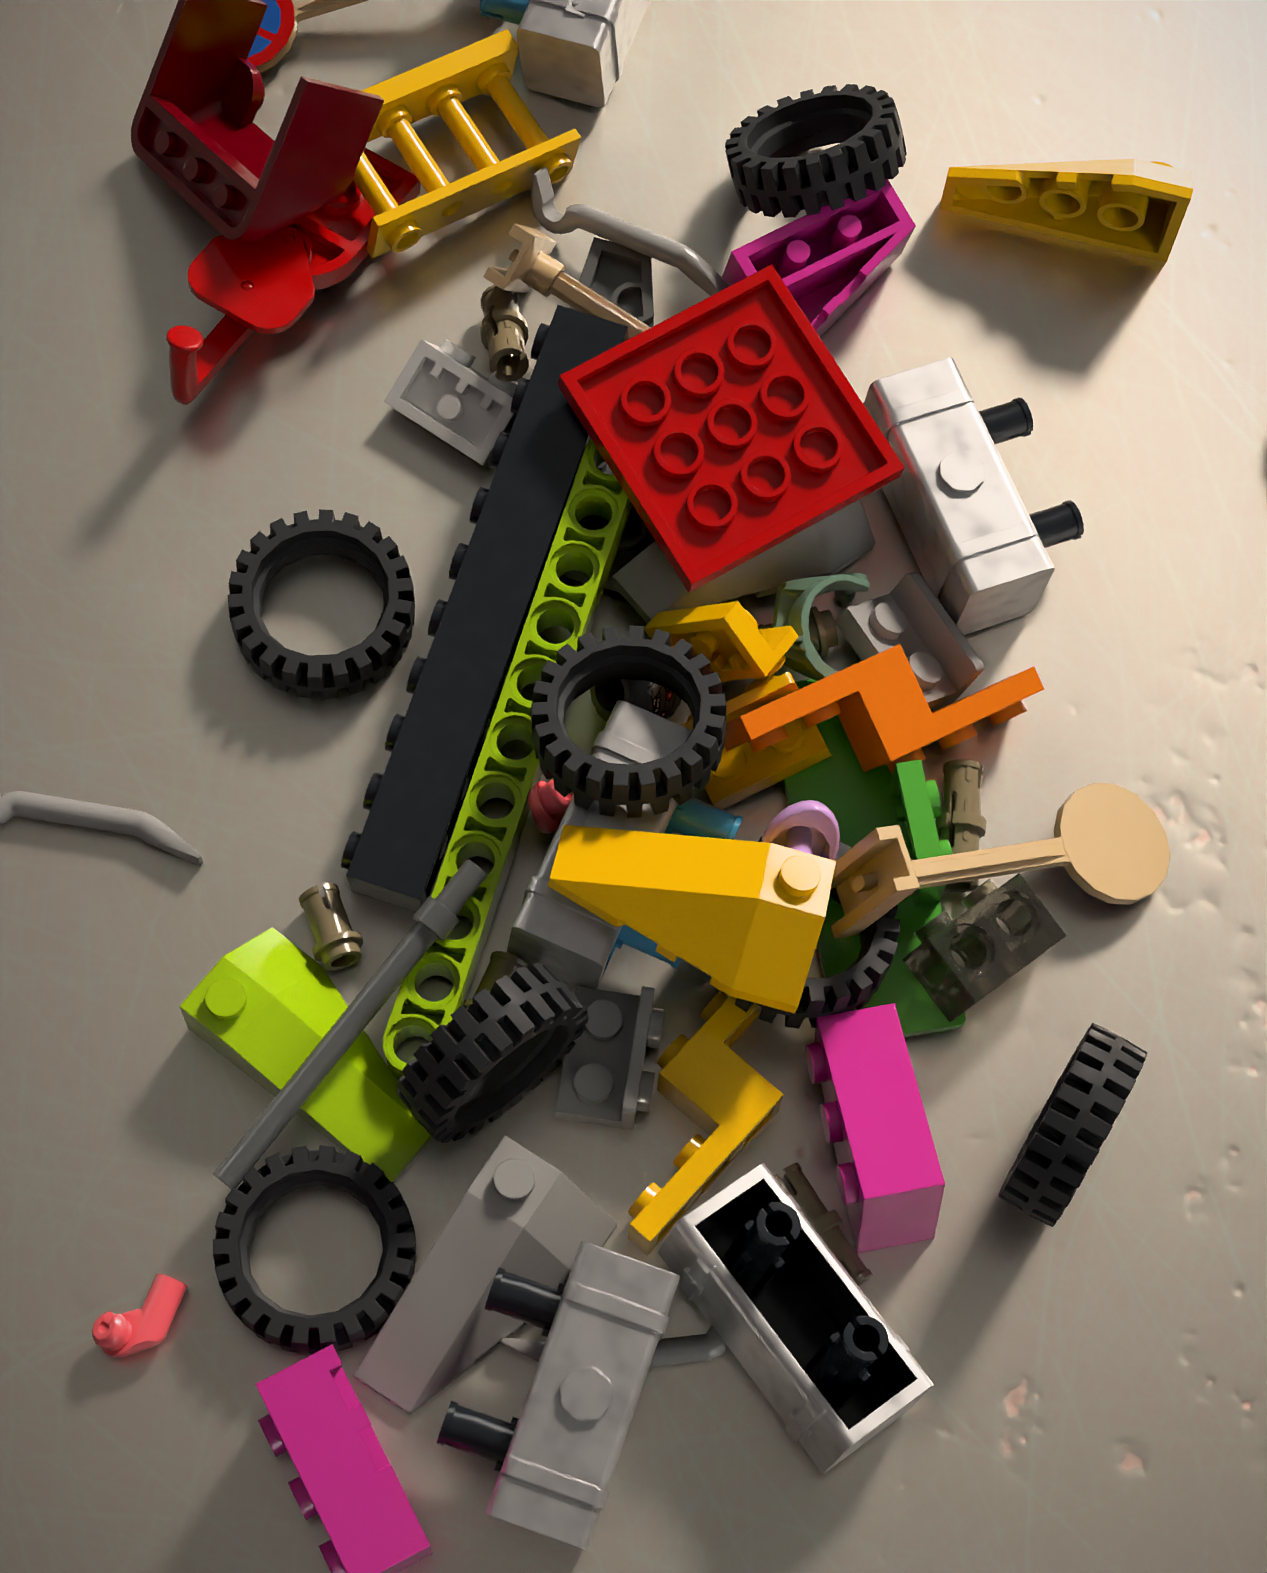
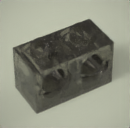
M1020 873L999 888L991 878L960 900L967 911L953 920L945 910L914 933L921 944L902 960L949 1023L1067 936ZM996 918L1007 926L1009 934L999 926ZM951 950L962 958L965 968L954 960Z

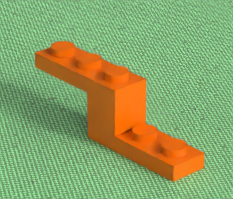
M898 644L727 722L724 747L726 751H729L748 742L753 753H756L788 738L789 736L784 727L787 723L802 717L808 729L838 715L863 771L866 772L887 764L890 773L893 774L896 763L925 760L926 757L921 748L938 740L942 750H945L977 735L972 723L988 716L992 726H995L1026 712L1027 708L1023 699L1044 690V687L1033 666L931 712L902 646Z

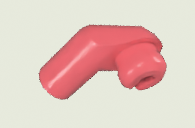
M553 779L548 783L542 780L537 782L530 788L528 793V804L535 826L544 833H554L557 831L573 796L572 791L564 798L555 790Z
M157 1273L142 1307L116 1315L110 1311L103 1313L93 1325V1340L107 1355L124 1358L159 1345L168 1334L187 1285L177 1279Z

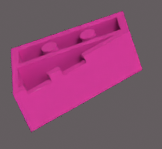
M885 179L886 185L878 191L866 189L867 197L857 202L850 198L843 200L844 207L831 210L829 205L821 207L820 214L800 217L731 251L722 278L731 286L772 264L819 337H821L902 254L916 225L889 180Z
M895 1003L818 1017L816 1019L814 1043L805 1045L806 1062L812 1083H821L825 1100V1103L820 1105L823 1130L828 1144H834L838 1163L836 1165L838 1188L842 1202L847 1206L856 1253L934 1239L945 1182Z
M333 1344L255 1384L269 1412L268 1415L258 1419L262 1431L275 1457L288 1452L300 1475L289 1481L288 1484L306 1521L319 1514L330 1537V1540L318 1547L331 1573H398L433 1554L428 1539L392 1465L389 1463L371 1426L372 1424L342 1368V1362Z

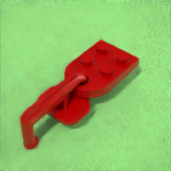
M365 147L364 154L398 206L417 198L420 194L421 183L416 175ZM354 181L337 200L256 243L230 240L220 235L212 239L193 260L188 269L190 291L197 299L225 314V316L204 340L201 333L190 326H175L167 332L166 341L169 344L171 392L178 403L188 405L196 399L253 331L262 334H277L286 331L295 324L312 304L315 298V290L324 289L343 281L369 254L367 243L372 217L376 216V214Z

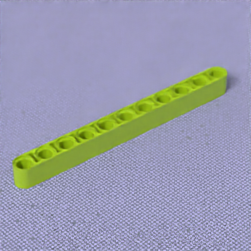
M590 439L585 447L431 897L435 899L459 870L461 864L470 857H485L492 862L494 867L457 913V916H464L474 924L471 932L466 937L458 940L446 938L441 942L436 939L400 985L382 1043L388 1067L397 1080L404 1076L402 1071L407 1064L396 1056L399 1045L407 1038L414 1036L423 1037L431 1042L432 1037L430 1035L439 1025H447L453 1019L450 1015L461 1007L464 1000L467 999L530 812L528 793L530 788L539 782L542 776L539 759H536L532 739V701L523 698L520 691L527 684L534 683L536 680L541 681V670L548 660L556 663V655L559 649L568 644L577 651L578 637L590 632L633 505L616 477L605 474L597 468L606 461L592 439ZM597 515L606 519L609 524L603 529L594 531L581 527L578 522L586 516ZM577 570L586 573L590 580L584 585L572 587L562 583L559 578L565 572ZM552 626L563 627L572 634L565 642L558 644L548 643L539 636L543 630ZM515 739L523 740L533 747L531 754L520 760L508 759L499 751L504 744ZM495 797L504 798L514 806L510 814L500 819H489L482 815L479 809L484 802ZM435 975L443 976L451 981L453 989L443 1000L436 1002L427 1001L417 993L421 982L428 977Z

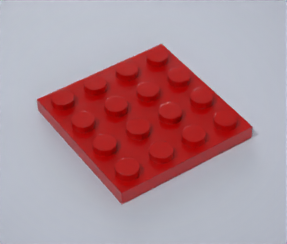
M772 264L559 376L557 386L688 593L901 476L905 469Z

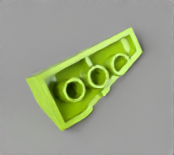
M271 927L224 955L179 1007L190 1031L275 1097L346 1010L348 1005L322 965ZM364 1030L296 1113L345 1153L347 1150L361 1155L363 1161L369 1165L374 1163L384 1171L389 1181L394 1183L432 1138L397 1095L396 1090L398 1087L396 1085L398 1081Z

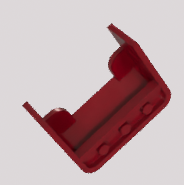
M178 0L132 121L131 144L134 153L216 230L230 240L256 243L340 198L353 182L355 170L384 100L375 94L301 76L274 141L253 123L257 111L263 104L265 88L259 70L247 60L268 5L261 0Z

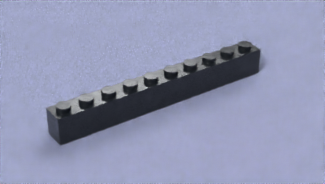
M557 305L551 324L541 323L536 332L531 349V359L537 360L530 379L520 378L512 398L510 412L517 414L510 434L500 432L493 448L490 467L497 470L490 488L480 487L475 496L469 522L476 524L469 545L459 543L452 558L449 579L455 580L448 602L439 599L430 618L428 635L434 637L427 658L418 656L411 668L406 692L413 694L406 715L396 714L390 725L386 737L385 750L392 752L384 774L375 772L368 784L363 801V809L370 811L362 834L355 831L351 833L343 852L341 868L348 870L346 877L351 891L415 912L428 896L431 897L585 447L591 439L557 386L559 376L628 340V326Z

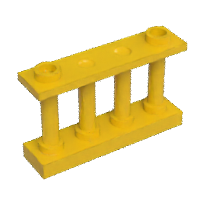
M508 29L361 90L378 95L384 100L367 142L381 136L391 138L427 192V194L398 206L364 152L362 153L353 181L376 214V216L372 217L367 243V251L372 259L391 250L396 253L405 251L415 245L424 235L532 188L533 174L543 167L548 169L551 185L561 181L571 172L581 136L576 129H572L550 140L548 139L510 83L519 47ZM482 93L484 95H491L527 150L499 161L461 105V102ZM430 115L441 116L477 169V172L449 183L410 124Z

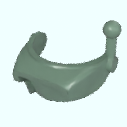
M861 573L836 574L797 579L779 585L776 593L772 628L792 626L798 635V639L784 654L785 662L783 665L816 681L838 672L821 659L810 640L809 613L814 598L831 591H835V597L839 602H851L855 598L856 592L869 591L870 582L866 580V575Z

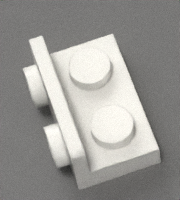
M421 339L384 402L479 464L489 467L493 448L500 432L509 434L517 414L511 413L510 409L518 383L515 381L505 382L498 380L495 377L496 371L491 374L490 378L485 377L471 368L476 357L447 339H444L440 347Z

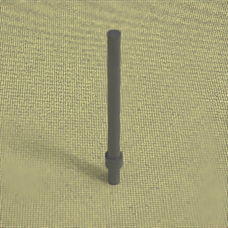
M467 859L435 899L428 896L412 916L416 922L216 1169L213 1173L215 1177L230 1189L238 1187L243 1177L255 1166L436 939L443 942L460 920L456 917L457 913L488 876L479 866Z

